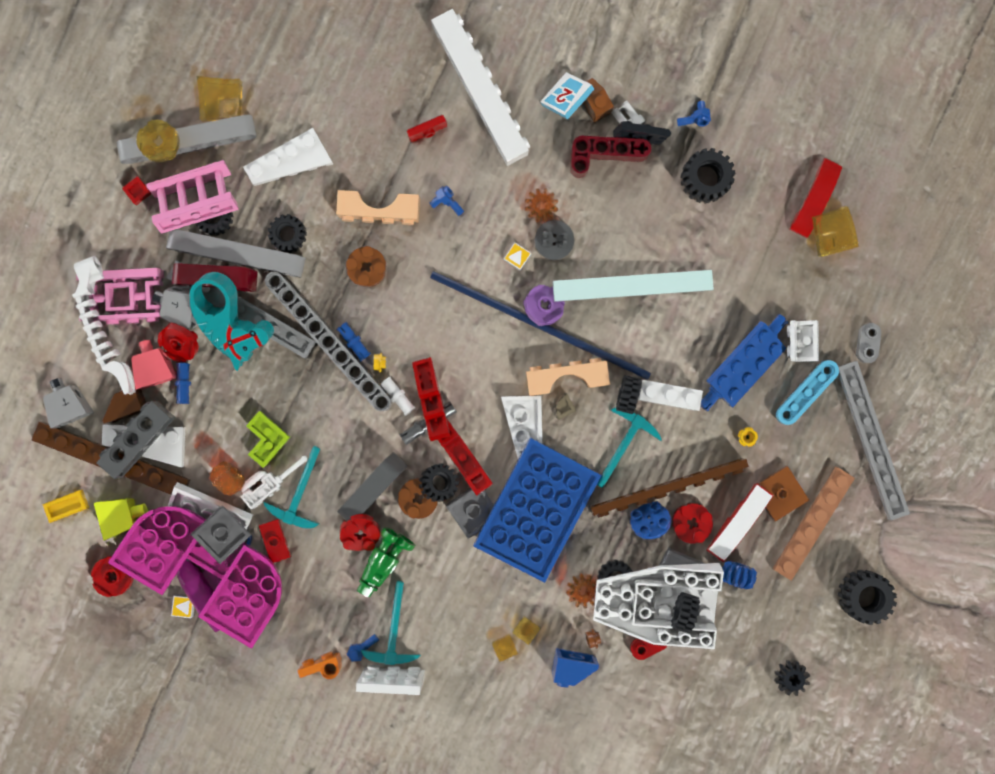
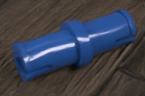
M347 322L336 329L347 342V347H351L360 361L371 355L360 341L361 337L354 333Z
M176 363V404H190V364Z

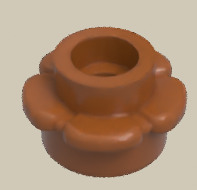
M593 629L585 632L588 647L598 649V644H601L599 632H595Z

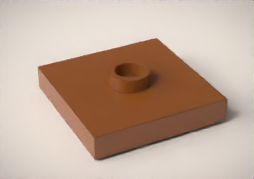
M788 466L781 468L758 483L774 495L766 506V510L775 522L809 501Z

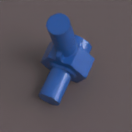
M699 101L697 103L698 110L694 111V114H691V116L677 118L678 126L695 123L700 127L707 126L711 121L710 109L706 108L704 101Z
M448 186L439 188L435 192L436 197L429 202L433 208H436L440 203L451 206L458 216L464 212L461 206L453 200L452 196H454V193Z
M374 634L363 643L351 644L347 652L351 662L361 661L363 658L361 650L366 651L377 643L379 638Z

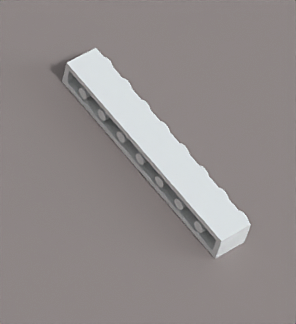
M451 9L432 19V27L506 165L509 166L528 156L530 145L526 137H521L519 133L521 129L516 119L512 120L509 115L511 113L510 107L506 101L503 103L500 96L502 94L498 85H493L490 79L492 74L487 66H483L481 62L483 58L480 51L473 48L471 44L473 39L468 31H464L462 27L464 23L459 14L456 15L454 10Z

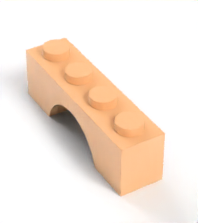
M338 190L336 215L342 218V221L354 222V219H362L364 223H374V220H382L384 224H394V221H400L403 225H414V222L419 223V195L398 194L391 205L377 209L366 205L358 191Z
M601 358L589 359L590 363L582 364L581 361L569 362L570 366L565 367L558 363L549 365L550 369L543 370L541 366L530 367V371L526 372L529 396L549 394L553 383L564 375L579 377L588 388L610 385L607 361H602Z

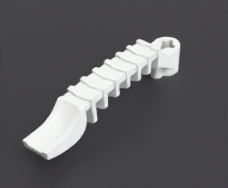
M92 256L74 263L79 284L72 296L76 299L77 305L75 306L79 309V318L83 321V330L88 335L87 340L92 345L91 350L97 357L96 362L101 365L102 370L112 373L117 378L124 394L131 395L135 393L132 371L126 363L110 362L111 359L121 354L117 349L106 354L105 350L113 347L110 341L101 342V339L107 337L104 331L97 332V329L103 327L99 320L93 321V318L100 316L99 312L96 309L90 311V307L97 304L94 299H89V296L95 294L96 281L104 278L99 260L96 256Z

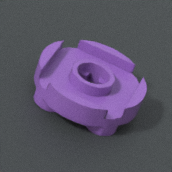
M538 285L527 294L523 305L527 316L538 326L551 325L562 317L565 301L554 302L553 287ZM540 301H543L544 303H545V302H548V304H549V305L547 306V309H548V310L543 309V308L540 306V305H541V302H540Z

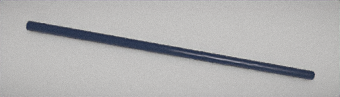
M435 271L431 274V279L646 380L651 375L650 372L550 325L538 326L526 314Z

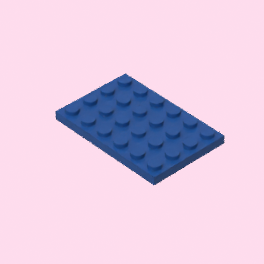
M529 438L473 546L545 583L602 475Z

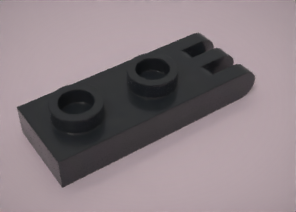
M623 121L613 130V137L645 139L650 144L661 145L672 134L666 128L653 127L649 124H635L631 121Z

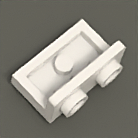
M790 321V325L787 326V337H790V345L787 346V356L793 362L819 361V321Z

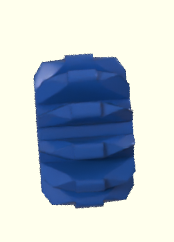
M733 561L725 562L724 567H722L724 582L741 589L753 588L757 579V572L754 568Z

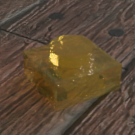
M524 615L512 633L529 645L541 628Z
M510 634L492 641V646L499 662L518 654Z

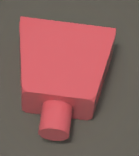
M151 340L139 342L141 354L131 358L136 389L143 390L177 379V372L170 358L165 354L166 351L164 349H153Z

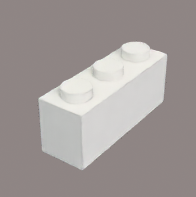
M641 380L638 401L700 411L702 390Z

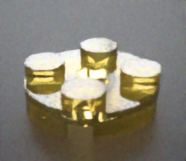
M162 120L149 121L137 134V147L149 160L165 162L176 157L180 146V138L176 129ZM158 136H161V139L163 140L160 146H157V144L154 143V140H157Z

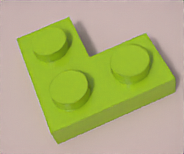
M258 411L246 425L248 429L261 439L248 455L263 468L266 467L291 438L262 411Z

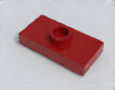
M440 115L408 129L407 134L410 141L413 142L423 137L430 138L434 136L436 131L447 127L444 115Z
M279 519L259 525L269 559L273 563L292 557Z

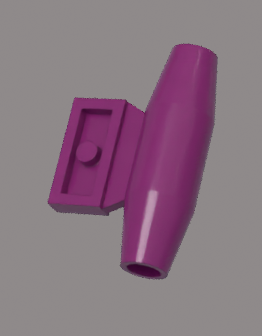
M186 559L176 574L183 591L198 614H200L222 579L207 570H204L202 573L189 559ZM207 623L215 633L219 631V629Z

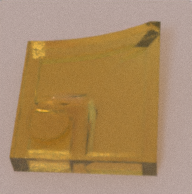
M197 76L200 107L199 119L202 122L241 116L242 81L240 79Z
M842 206L833 211L812 217L819 257L859 247L855 225L848 206Z

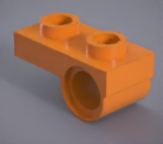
M333 652L323 654L321 659L314 661L311 658L303 661L297 670L299 677L302 678L320 671L326 679L335 678L342 668L340 653L333 654ZM327 664L335 665L336 671H329Z

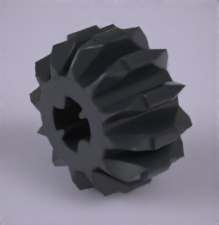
M786 660V666L779 664L781 670L775 671L778 677L774 681L776 684H779L778 689L780 691L785 690L786 695L790 696L793 692L795 696H798L799 690L802 692L806 691L803 687L804 685H810V682L806 680L810 677V674L805 672L806 667L799 665L798 661L794 660L791 663L789 660ZM793 675H794L795 678H794V679H791V681H790V680H789L790 676L793 677Z

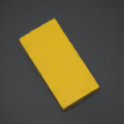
M83 489L42 504L49 523L90 508Z

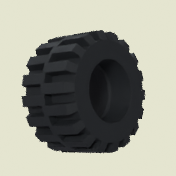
M705 148L700 152L694 153L686 162L680 178L683 179L681 186H685L683 191L685 194L687 192L690 194V199L696 198V202L704 201V204L710 201L715 202L730 190L735 180L733 176L736 173L735 170H732L734 167L733 162L729 163L730 157L728 155L724 157L722 155L723 151L719 150L717 153L715 148H711L709 151ZM703 166L712 168L718 177L717 184L714 186L704 185L698 178V168Z
M857 570V573H849V578L844 577L845 583H840L839 588L842 590L838 592V596L841 598L838 601L843 606V611L850 617L863 624L873 625V622L880 624L881 619L886 621L889 619L887 615L894 613L892 607L897 605V602L894 601V598H897V594L892 592L895 588L889 584L890 581L869 570ZM872 586L875 591L874 601L867 607H861L859 604L861 591L866 587Z

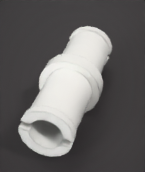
M388 377L380 384L390 395L391 401L399 406L405 416L416 408L404 395V390H400L391 377Z

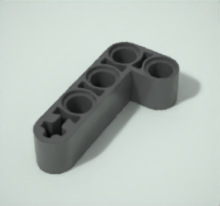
M393 452L373 471L337 512L346 521L350 520V516L363 514L408 465Z

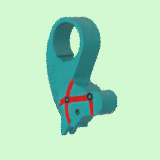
M206 273L191 287L189 294L190 307L196 323L209 341L231 359L235 370L238 371L243 362L248 361L252 357L255 348L264 346L274 334L273 325L266 320H261L254 324L250 321L238 319L236 286L229 277L222 273ZM202 284H212L218 287L225 296V306L217 308L208 302L202 293Z

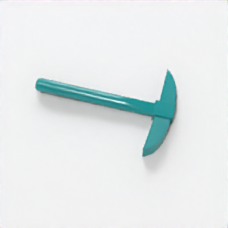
M616 408L610 410L630 421L631 427L597 483V486L600 488L605 486L638 429H643L662 442L661 436L655 427L639 414L617 411Z
M313 446L289 509L284 511L263 502L272 515L289 525L310 529L320 524L297 516L296 513L320 452V448L317 446Z
M396 581L388 650L386 653L361 650L363 656L370 661L395 665L414 661L421 656L397 654L395 652L404 586L403 581Z

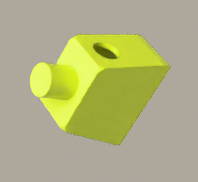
M133 498L105 500L94 503L103 541L129 531L136 520L148 512L145 503L135 505Z

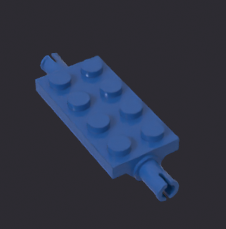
M778 314L769 326L760 321L706 380L710 385V391L701 400V407L708 412L718 399H723L733 408L787 349L777 338V334L789 323L784 316Z

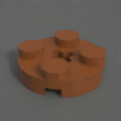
M370 246L360 247L349 255L346 261L347 274L355 284L363 287H373L379 284L385 277L386 260L377 249ZM364 262L372 264L369 272L361 270Z
M420 478L409 480L399 491V506L406 515L413 519L428 517L438 505L437 501L432 502L431 499H426V494L423 495L424 498L421 504L413 501L415 493L422 495L421 492L424 491L423 488H419V485L422 484V482H419Z

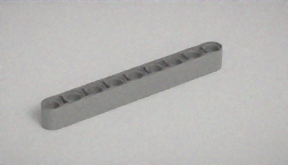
M278 272L268 273L265 278L266 286L377 411L389 410L392 406L390 395L291 283ZM275 277L280 278V284L277 287L272 285V280ZM288 292H293V300L290 302H286V294ZM301 307H306L307 314L304 317L298 315ZM314 322H319L321 326L317 332H313L311 328ZM332 337L334 344L327 348L325 346V339ZM346 352L347 360L343 363L339 362V353ZM358 366L361 373L359 377L354 378L351 375V370ZM371 381L374 384V390L371 393H367L364 386L367 382ZM380 397L387 399L388 403L384 408L378 406L377 401Z

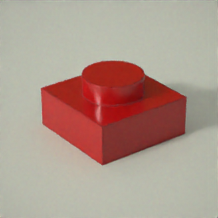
M138 176L122 188L136 206L151 195L146 184Z

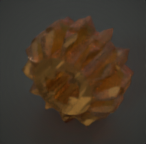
M536 188V195L530 192L529 197L531 199H525V203L528 204L525 207V211H531L528 215L529 218H532L534 215L536 216L535 222H539V218L542 217L545 223L547 222V216L553 219L554 214L552 212L558 211V208L553 206L558 204V199H552L554 197L553 192L547 195V188L544 189L543 193H540V189ZM542 201L543 204H546L544 209H540V206L537 208L538 202Z
M225 461L215 465L209 473V479L213 482L212 485L224 495L232 496L239 492L245 484V478L241 475L242 472L231 463Z
M580 573L579 580L575 576L572 577L575 582L574 584L571 582L567 583V586L572 589L566 590V594L572 595L569 601H576L575 606L577 608L582 602L584 609H586L587 602H590L592 606L595 604L592 598L595 599L597 580L591 581L592 576L590 574L584 579L583 573ZM583 586L588 590V592L585 591V595L578 591Z

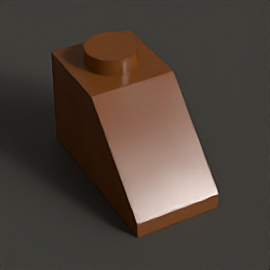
M591 78L586 82L592 84L594 90L585 99L583 104L595 123L610 115L614 106L605 89L594 78Z

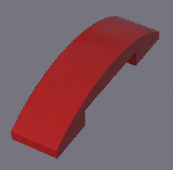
M826 158L823 159L810 191L789 230L805 238L809 237L833 193L843 166Z
M447 419L450 436L438 439V441L477 496L493 485V483Z

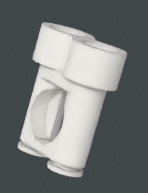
M625 101L619 109L616 108L611 112L619 123L631 121L632 123L642 125L646 122L642 115L637 114L628 101ZM625 110L630 119L627 120L621 111Z

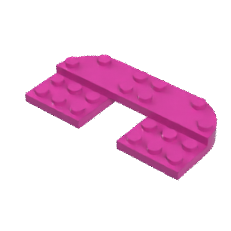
M160 507L148 511L138 518L108 563L163 595L186 559H189L222 579L198 617L252 649L281 601L282 580L274 563L264 554L243 542L219 564L191 535L206 519L183 507Z

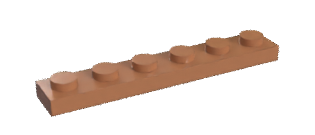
M838 467L834 468L772 568L773 570L792 581L855 478Z

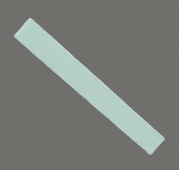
M712 270L558 280L552 282L554 302L714 290Z

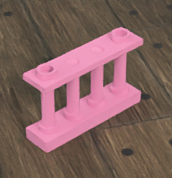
M225 161L214 162L146 184L154 198H158L160 214L153 215L152 222L161 234L239 210L238 204L231 192H226L224 177L230 176L231 171ZM216 180L219 195L207 199L204 183ZM196 186L199 201L188 205L185 189ZM177 192L180 207L168 210L166 195Z

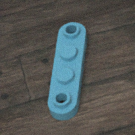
M831 360L819 363L777 409V420L784 425L795 423L838 376V365ZM825 367H827V368L829 369V373H828V374H825V373H824V368H825ZM785 411L789 413L788 418L783 417Z

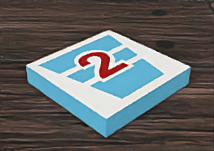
M566 72L540 103L543 107L569 119L593 92L594 87L592 84Z

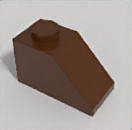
M120 388L121 392L115 393L102 420L103 423L112 424L141 413L140 409L146 403L142 390L135 388V393L130 395L124 394L122 388Z

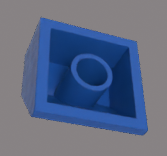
M559 648L555 649L552 677L553 682L557 683V686L568 688L569 685L575 686L599 669V663L595 655Z

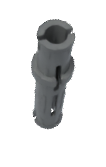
M451 402L444 405L446 418L457 413ZM423 419L420 422H415L414 426L399 434L406 445L422 435L423 437L426 435L425 433L428 431L426 420Z

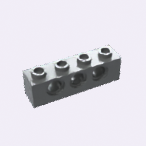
M158 401L145 403L141 407V413L137 418H132L126 425L128 428L113 439V445L103 450L99 455L100 459L97 464L112 478H123L176 418ZM147 418H150L152 421V426L149 429L145 425ZM134 433L138 436V442L136 444H134L132 441V436ZM120 449L124 451L123 459L118 455Z

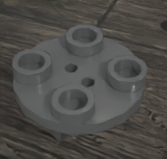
M547 221L536 231L535 247L538 253L546 259H562L568 256L573 249L574 233L562 221Z

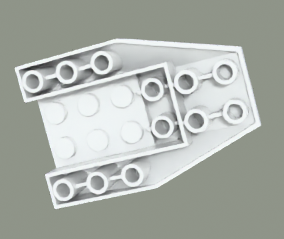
M720 563L661 565L599 579L596 582L593 620L654 645L715 649L717 629L714 620L718 591H722L724 571ZM681 592L697 596L700 600L698 620L690 633L675 630L671 627L673 607Z

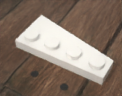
M311 128L243 168L252 184L256 186L278 180L281 177L293 176L303 171L315 170L321 166L333 165V162L315 130Z
M541 396L501 397L518 459L529 438L542 444Z
M103 425L102 445L111 447L114 443L113 439L119 433H123L128 427L126 425ZM167 427L142 456L181 468L184 467L186 427ZM135 433L132 436L134 444L138 442V436Z
M178 482L173 489L168 506L189 509L204 519L209 518L223 505L246 530L253 517L251 513Z

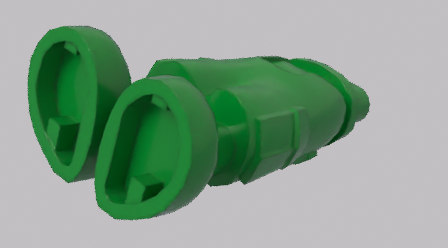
M384 527L381 531L382 542L379 547H374L359 580L360 585L357 588V592L367 597H371L372 593L377 591L389 574L394 571L399 563L397 557L402 550L412 551L416 546L415 543L404 535L397 534L394 530ZM394 543L390 552H386L389 546Z

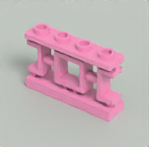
M145 268L103 271L104 278L96 282L113 281V283H105V294H98L97 285H95V294L90 295L89 299H94L97 305L90 307V311L95 309L98 311V303L105 302L106 312H115V315H100L93 318L94 322L98 320L100 322L106 321V324L110 325L119 324L121 320H126V323H139L141 319H146L147 322H159L161 318V305H154L152 301L154 295L153 286H163L164 270ZM154 279V281H145V292H138L137 283L128 281ZM114 288H129L130 306L114 307ZM139 300H146L147 310H155V313L130 314V312L138 311Z

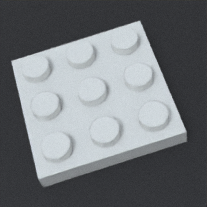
M368 665V667H364L356 683V692L420 695L425 670H420L419 667L400 669L399 666L380 668L379 665Z

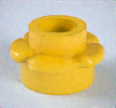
M382 353L374 354L373 370H380L379 372H382V368L386 369V357L382 356Z
M745 427L744 430H740L738 433L739 443L742 446L748 447L755 445L758 439L757 432L751 427Z

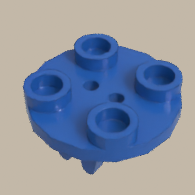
M654 501L634 509L631 512L630 523L632 530L637 536L643 539H655L668 531L671 525V517L669 511L660 502Z

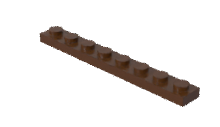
M38 422L31 440L100 467L97 464L100 459L99 455L103 450L109 448L63 429L50 428L49 424L45 422ZM118 452L119 457L123 459L124 453ZM140 459L124 475L126 478L172 495L177 482L188 487L191 480Z
M740 458L589 507L593 516L597 515L598 518L609 515V511L614 509L617 512L628 509V505L636 503V505L645 504L648 502L647 499L655 497V499L664 498L667 496L666 493L671 491L675 493L683 492L690 485L698 487L706 484L705 481L709 479L717 481L725 478L724 475L731 472L732 475L744 472L743 468H747L749 465L747 459Z

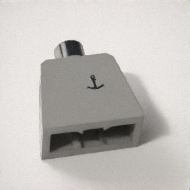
M172 286L166 289L164 293L159 291L154 293L152 301L161 305V318L170 323L183 326L189 331L198 326L190 307V288Z
M56 378L49 382L53 392L45 395L43 400L50 428H61L94 413L77 386L69 385L65 387L62 378Z

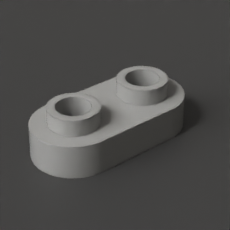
M868 323L859 329L856 356L862 363H872L879 356L881 329L878 325ZM870 329L874 332L872 337L869 335ZM868 349L871 351L870 357L866 354Z

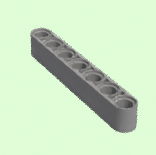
M241 115L117 141L120 163L133 164L251 140L257 136L253 116Z
M178 229L169 231L166 249L260 270L278 272L298 278L302 277L306 259L294 254Z

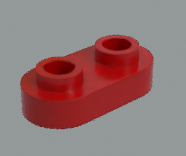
M638 638L633 640L630 645L632 655L638 660L647 659L667 648L666 645H654ZM644 647L645 650L644 652L639 653L638 648Z

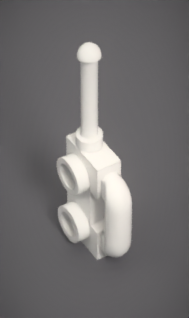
M302 456L300 460L280 476L277 475L275 477L272 472L269 474L265 471L256 472L242 484L241 491L243 495L240 497L251 510L255 509L268 496H273V492H278L282 486L283 479L301 464L307 462V457ZM261 479L263 484H261L254 491L250 489V487H252L256 482H258Z

